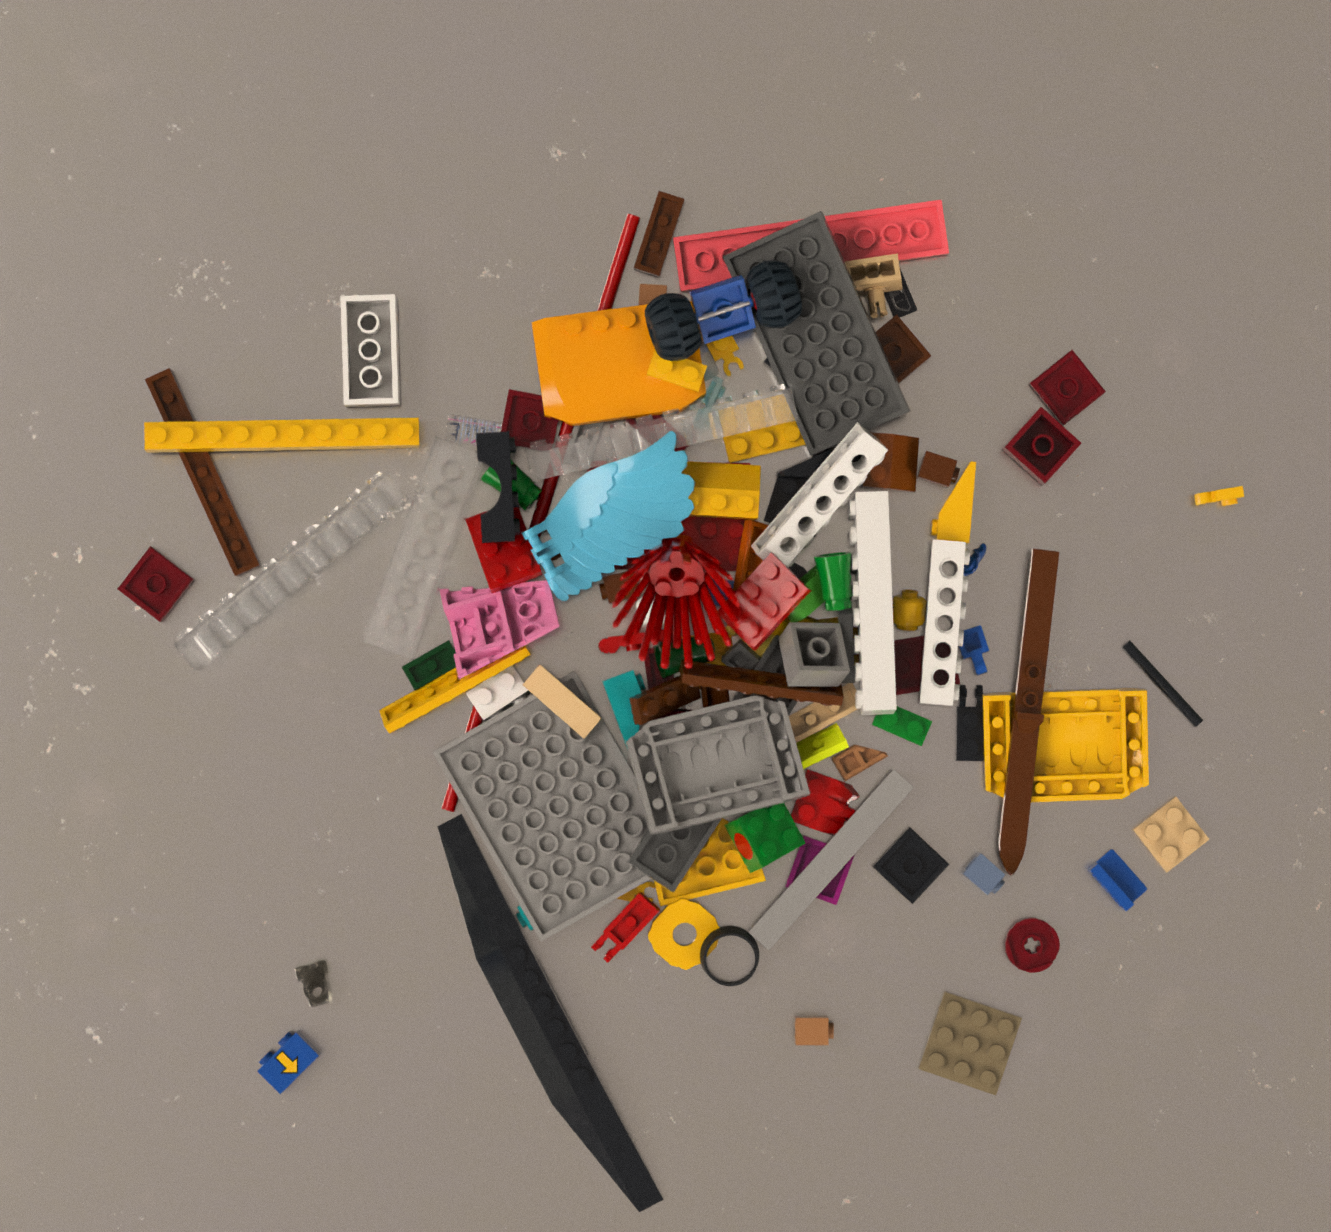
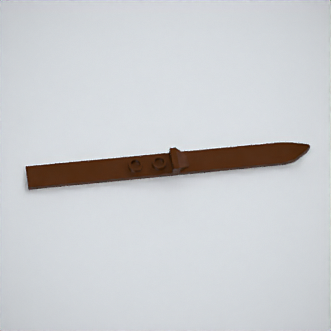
M1032 549L998 841L1000 858L1010 876H1013L1016 872L1026 847L1039 727L1044 721L1041 709L1059 552Z

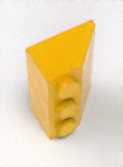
M687 461V467L682 471V474L691 475L695 481L694 491L688 497L694 505V510L689 516L758 520L760 465Z

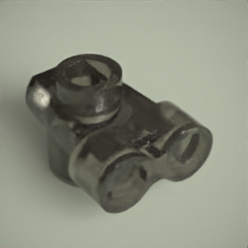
M318 961L294 969L297 982L302 983L303 991L310 1007L330 1002L326 974L329 973L326 961ZM322 988L321 994L315 997L313 995L314 989Z

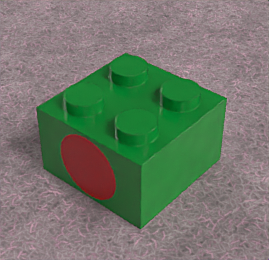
M784 803L747 812L724 825L750 873L767 866L806 843Z

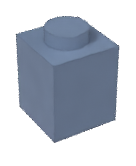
M978 853L961 872L986 895H989L990 892L996 894L1005 883L1002 880L1005 874L981 853Z

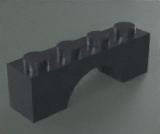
M509 431L476 433L477 460L493 468L501 483V493L497 503L489 511L481 514L482 543L515 541V535H520L519 519H514L513 508H519L518 491H512V481L517 480L516 464H511L510 453H516L515 436L509 437Z

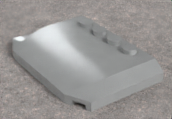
M754 695L652 720L626 742L651 835L662 834L794 801L810 794L786 705L783 701L776 702Z

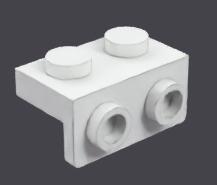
M512 665L499 674L486 679L468 691L466 695L486 722L528 698L527 696L531 692L523 686V680Z

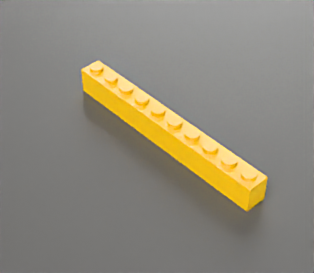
M419 418L144 422L146 453L419 448Z

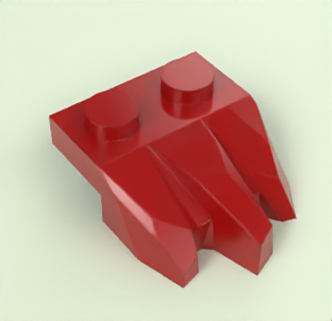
M807 769L805 777L810 794L795 801L791 817L795 823L829 835H835L843 826L844 821L848 820L857 810L849 806L851 801L857 800L860 795L851 784Z

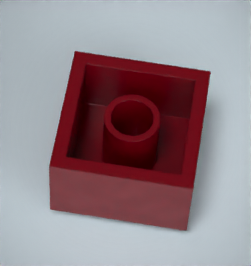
M1040 407L1002 450L1041 485H1044L1081 445V442L1046 410Z

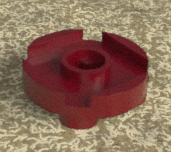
M1025 918L1016 922L1007 931L1004 947L1009 961L1018 969L1029 973L1044 971L1052 965L1059 952L1060 942L1056 931L1048 923L1036 918ZM1031 937L1034 941H1039L1040 944L1036 947V952L1031 953L1030 949L1025 950L1024 947L1028 943V938Z

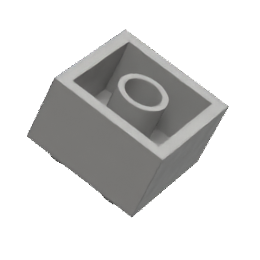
M790 622L778 638L788 686L838 687L850 672L840 623Z

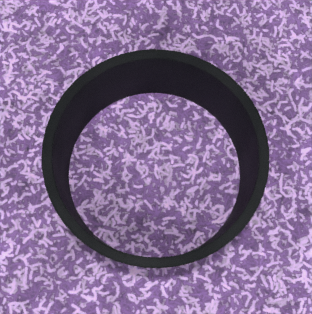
M725 926L714 930L706 937L700 950V962L705 973L718 984L737 986L749 980L754 974L759 962V948L753 936L746 930L735 926ZM724 936H738L751 945L755 954V965L746 977L734 982H725L711 975L707 968L706 956L710 946L717 939Z

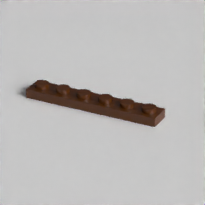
M681 660L679 668L681 683L692 687L705 686L719 691L733 690L747 695L754 693L766 695L770 698L782 697L793 699L797 702H816L825 706H842L844 698L842 684L838 687L788 686L786 674L693 661L692 668L687 669L685 661Z

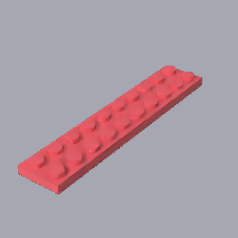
M942 200L825 216L844 262L897 253L899 261L949 254ZM800 220L673 237L680 291H692L732 278L723 256Z

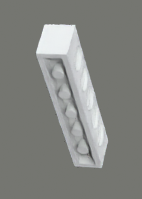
M857 422L751 545L757 556L764 560L772 552L788 568L792 566L799 552L811 544L814 535L819 529L825 527L838 507L843 506L848 501L851 492L857 486L864 483L870 470L883 461L885 453L888 451L884 444ZM862 454L859 461L852 462L856 455ZM844 475L840 482L834 483L838 476ZM826 496L822 503H816L818 498ZM808 516L805 523L798 524L801 518ZM791 537L788 543L781 544L784 538Z
M932 540L919 704L953 706V700L958 701L960 685L955 684V673H961L962 657H957V647L963 646L964 630H959L960 619H965L966 603H961L962 592H967L968 576H963L964 565H969L970 549L965 548L966 542ZM953 562L957 567L956 574L954 576H946L942 572L943 563ZM951 589L955 595L954 601L949 604L942 602L940 599L941 590ZM939 617H950L953 622L952 628L948 631L941 630L937 624ZM937 644H948L950 655L946 658L937 656L935 652ZM944 670L948 674V682L945 685H938L934 682L933 674L935 671Z

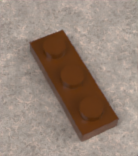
M658 191L634 265L635 270L660 277L685 199Z
M677 676L629 698L634 723L643 725L698 700L701 696L699 686L692 687L681 683L680 676Z

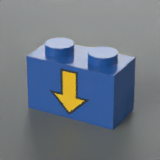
M289 1031L278 1042L281 1048L275 1054L269 1051L259 1061L262 1067L257 1072L279 1094L321 1054L299 1031L294 1035Z

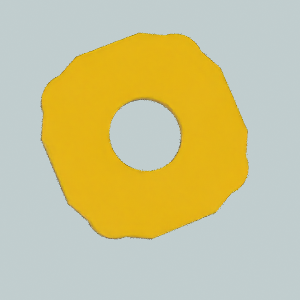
M682 898L667 905L654 919L648 933V939L654 951L671 966L687 970L701 964L700 950L704 940L711 932L720 927L715 917L698 902ZM689 923L695 927L697 935L691 944L679 945L674 941L673 930L678 924ZM718 939L710 946L707 956L716 948Z

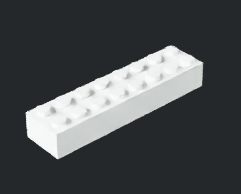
M888 491L855 492L854 498L850 499L848 503L849 519H854V526L850 527L849 544L850 546H855V554L851 555V573H856V581H852L851 584L853 594L851 598L852 600H857V608H853L852 622L853 627H858V635H854L853 647L854 654H859V663H855L854 673L855 682L860 681V690L855 692L856 709H861V715L894 714L897 708Z

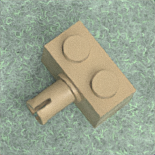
M898 253L845 261L859 295H868L870 316L878 318L877 307H879L880 316H886L888 312L886 310L884 292L902 290Z

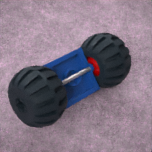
M771 260L763 261L754 266L747 273L745 282L744 278L739 275L690 291L693 308L687 297L682 294H661L646 306L645 319L657 354L662 359L678 361L693 355L699 349L701 339L704 344L756 328L751 307L756 319L762 326L781 328L791 324L800 316L802 301L796 280L789 266L784 262Z

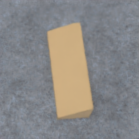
M541 664L523 684L526 689L584 739L602 719Z

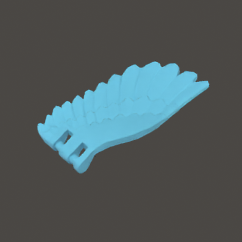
M669 431L653 445L637 454L588 471L572 484L542 523L522 533L524 539H528L533 548L531 552L538 565L541 564L545 570L544 576L550 589L558 599L567 601L569 595H578L580 589L591 588L592 582L602 580V573L609 574L614 572V565L623 566L628 563L627 558H638L645 554L644 549H653L662 543V539L677 537L684 531L681 521L689 517L694 510L693 502L688 497L694 491L695 481L691 475L682 474V471L687 467L688 456L684 450L674 451L677 443L675 432ZM547 529L552 539L542 544L537 534ZM560 553L565 563L555 568L550 558Z

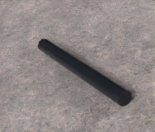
M1130 640L1122 646L1193 726L1197 727L1203 719Z

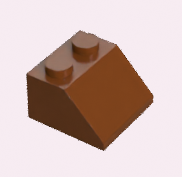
M870 432L884 444L888 451L885 453L883 461L874 466L867 474V478L861 484V488L916 492L919 438Z

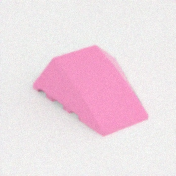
M547 580L522 582L495 593H491L490 588L474 589L473 586L462 587L461 591H450L449 588L439 589L443 609L450 624L456 652L453 655L459 679L560 627L552 591Z

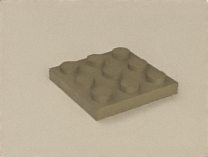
M944 991L918 1069L996 1095L1022 1018Z

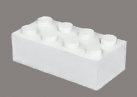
M396 295L340 296L344 406H400Z

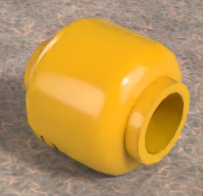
M905 589L902 590V594L895 595L892 598L893 623L896 624L897 629L915 631L918 629V626L925 623L927 601L923 597L918 596V591Z

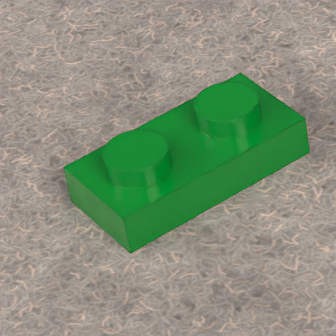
M896 706L897 710L894 714L875 715L871 725L919 746H922L932 724L931 720Z

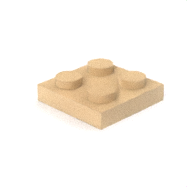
M1176 796L1132 829L1166 873L1209 840Z

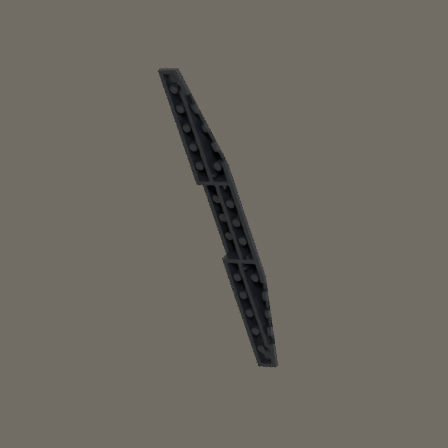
M460 814L439 825V834L476 960L549 1100L639 1212L662 1201L661 1193L588 1054L585 1052L463 815Z

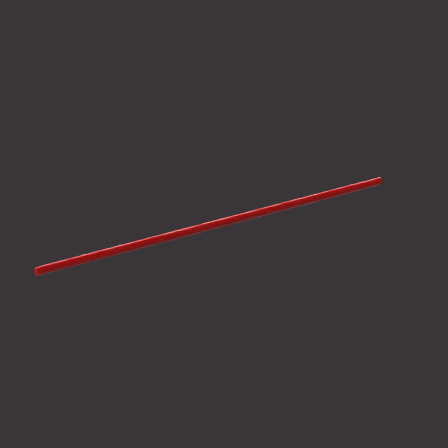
M627 214L597 311L608 310L613 307L640 221L638 216ZM563 421L541 488L543 491L538 498L529 529L546 519L574 428V426L565 424ZM474 705L465 733L479 726L483 721ZM449 782L441 808L454 812L458 796Z

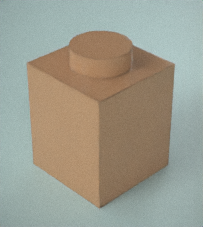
M795 1016V1045H828V1039L834 1038V1023L829 1022L828 1016Z

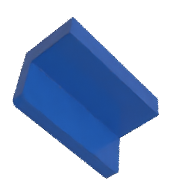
M1113 849L1106 852L1087 869L1124 911H1128L1134 905L1133 902L1147 890L1143 882Z

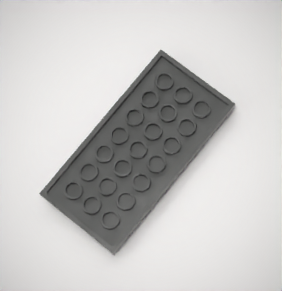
M822 211L723 256L731 277L741 275L744 278V282L747 273L763 261L776 260L784 262L789 266L794 275L802 301V312L794 322L781 328L764 327L756 319L752 307L751 310L756 325L754 329L810 455L840 443L857 422L866 430H870L910 412L906 399Z

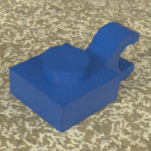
M981 625L964 630L963 646H959L963 660L972 658L977 676L987 673L982 654L989 652V648Z

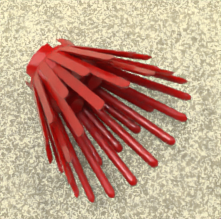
M679 534L674 538L662 539L660 545L634 560L631 564L635 565L620 577V581L633 574L616 594L613 608L620 604L641 578L642 580L613 621V628H617L628 615L647 586L622 639L623 647L628 646L633 633L637 635L640 632L653 602L638 656L640 661H645L650 642L653 645L658 644L665 614L661 667L667 669L669 666L673 625V647L676 649L681 647L682 626L685 667L687 669L692 668L693 658L689 613L695 642L697 645L704 643L707 658L709 661H713L715 654L700 599L714 632L717 635L721 634L725 645L729 647L731 639L706 585L734 626L739 628L740 622L713 582L714 580L735 606L740 607L736 592L718 572L729 580H733L732 576L718 565L721 563L720 561L705 552L700 545L698 547L692 543L691 537Z

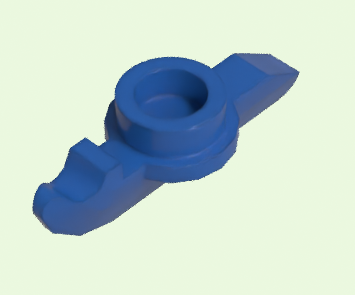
M982 543L979 548L973 550L974 554L970 555L969 565H964L963 576H968L976 571L978 563L986 553V544Z

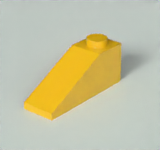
M971 461L968 463L937 514V519H932L931 535H935V540L960 541L969 544L976 462Z

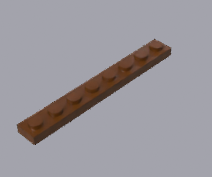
M170 368L145 379L164 422L194 421ZM178 452L235 577L261 566L209 452Z

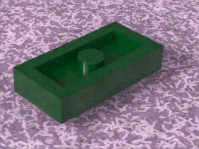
M448 640L402 666L414 690L456 668L453 655L456 654L455 649Z

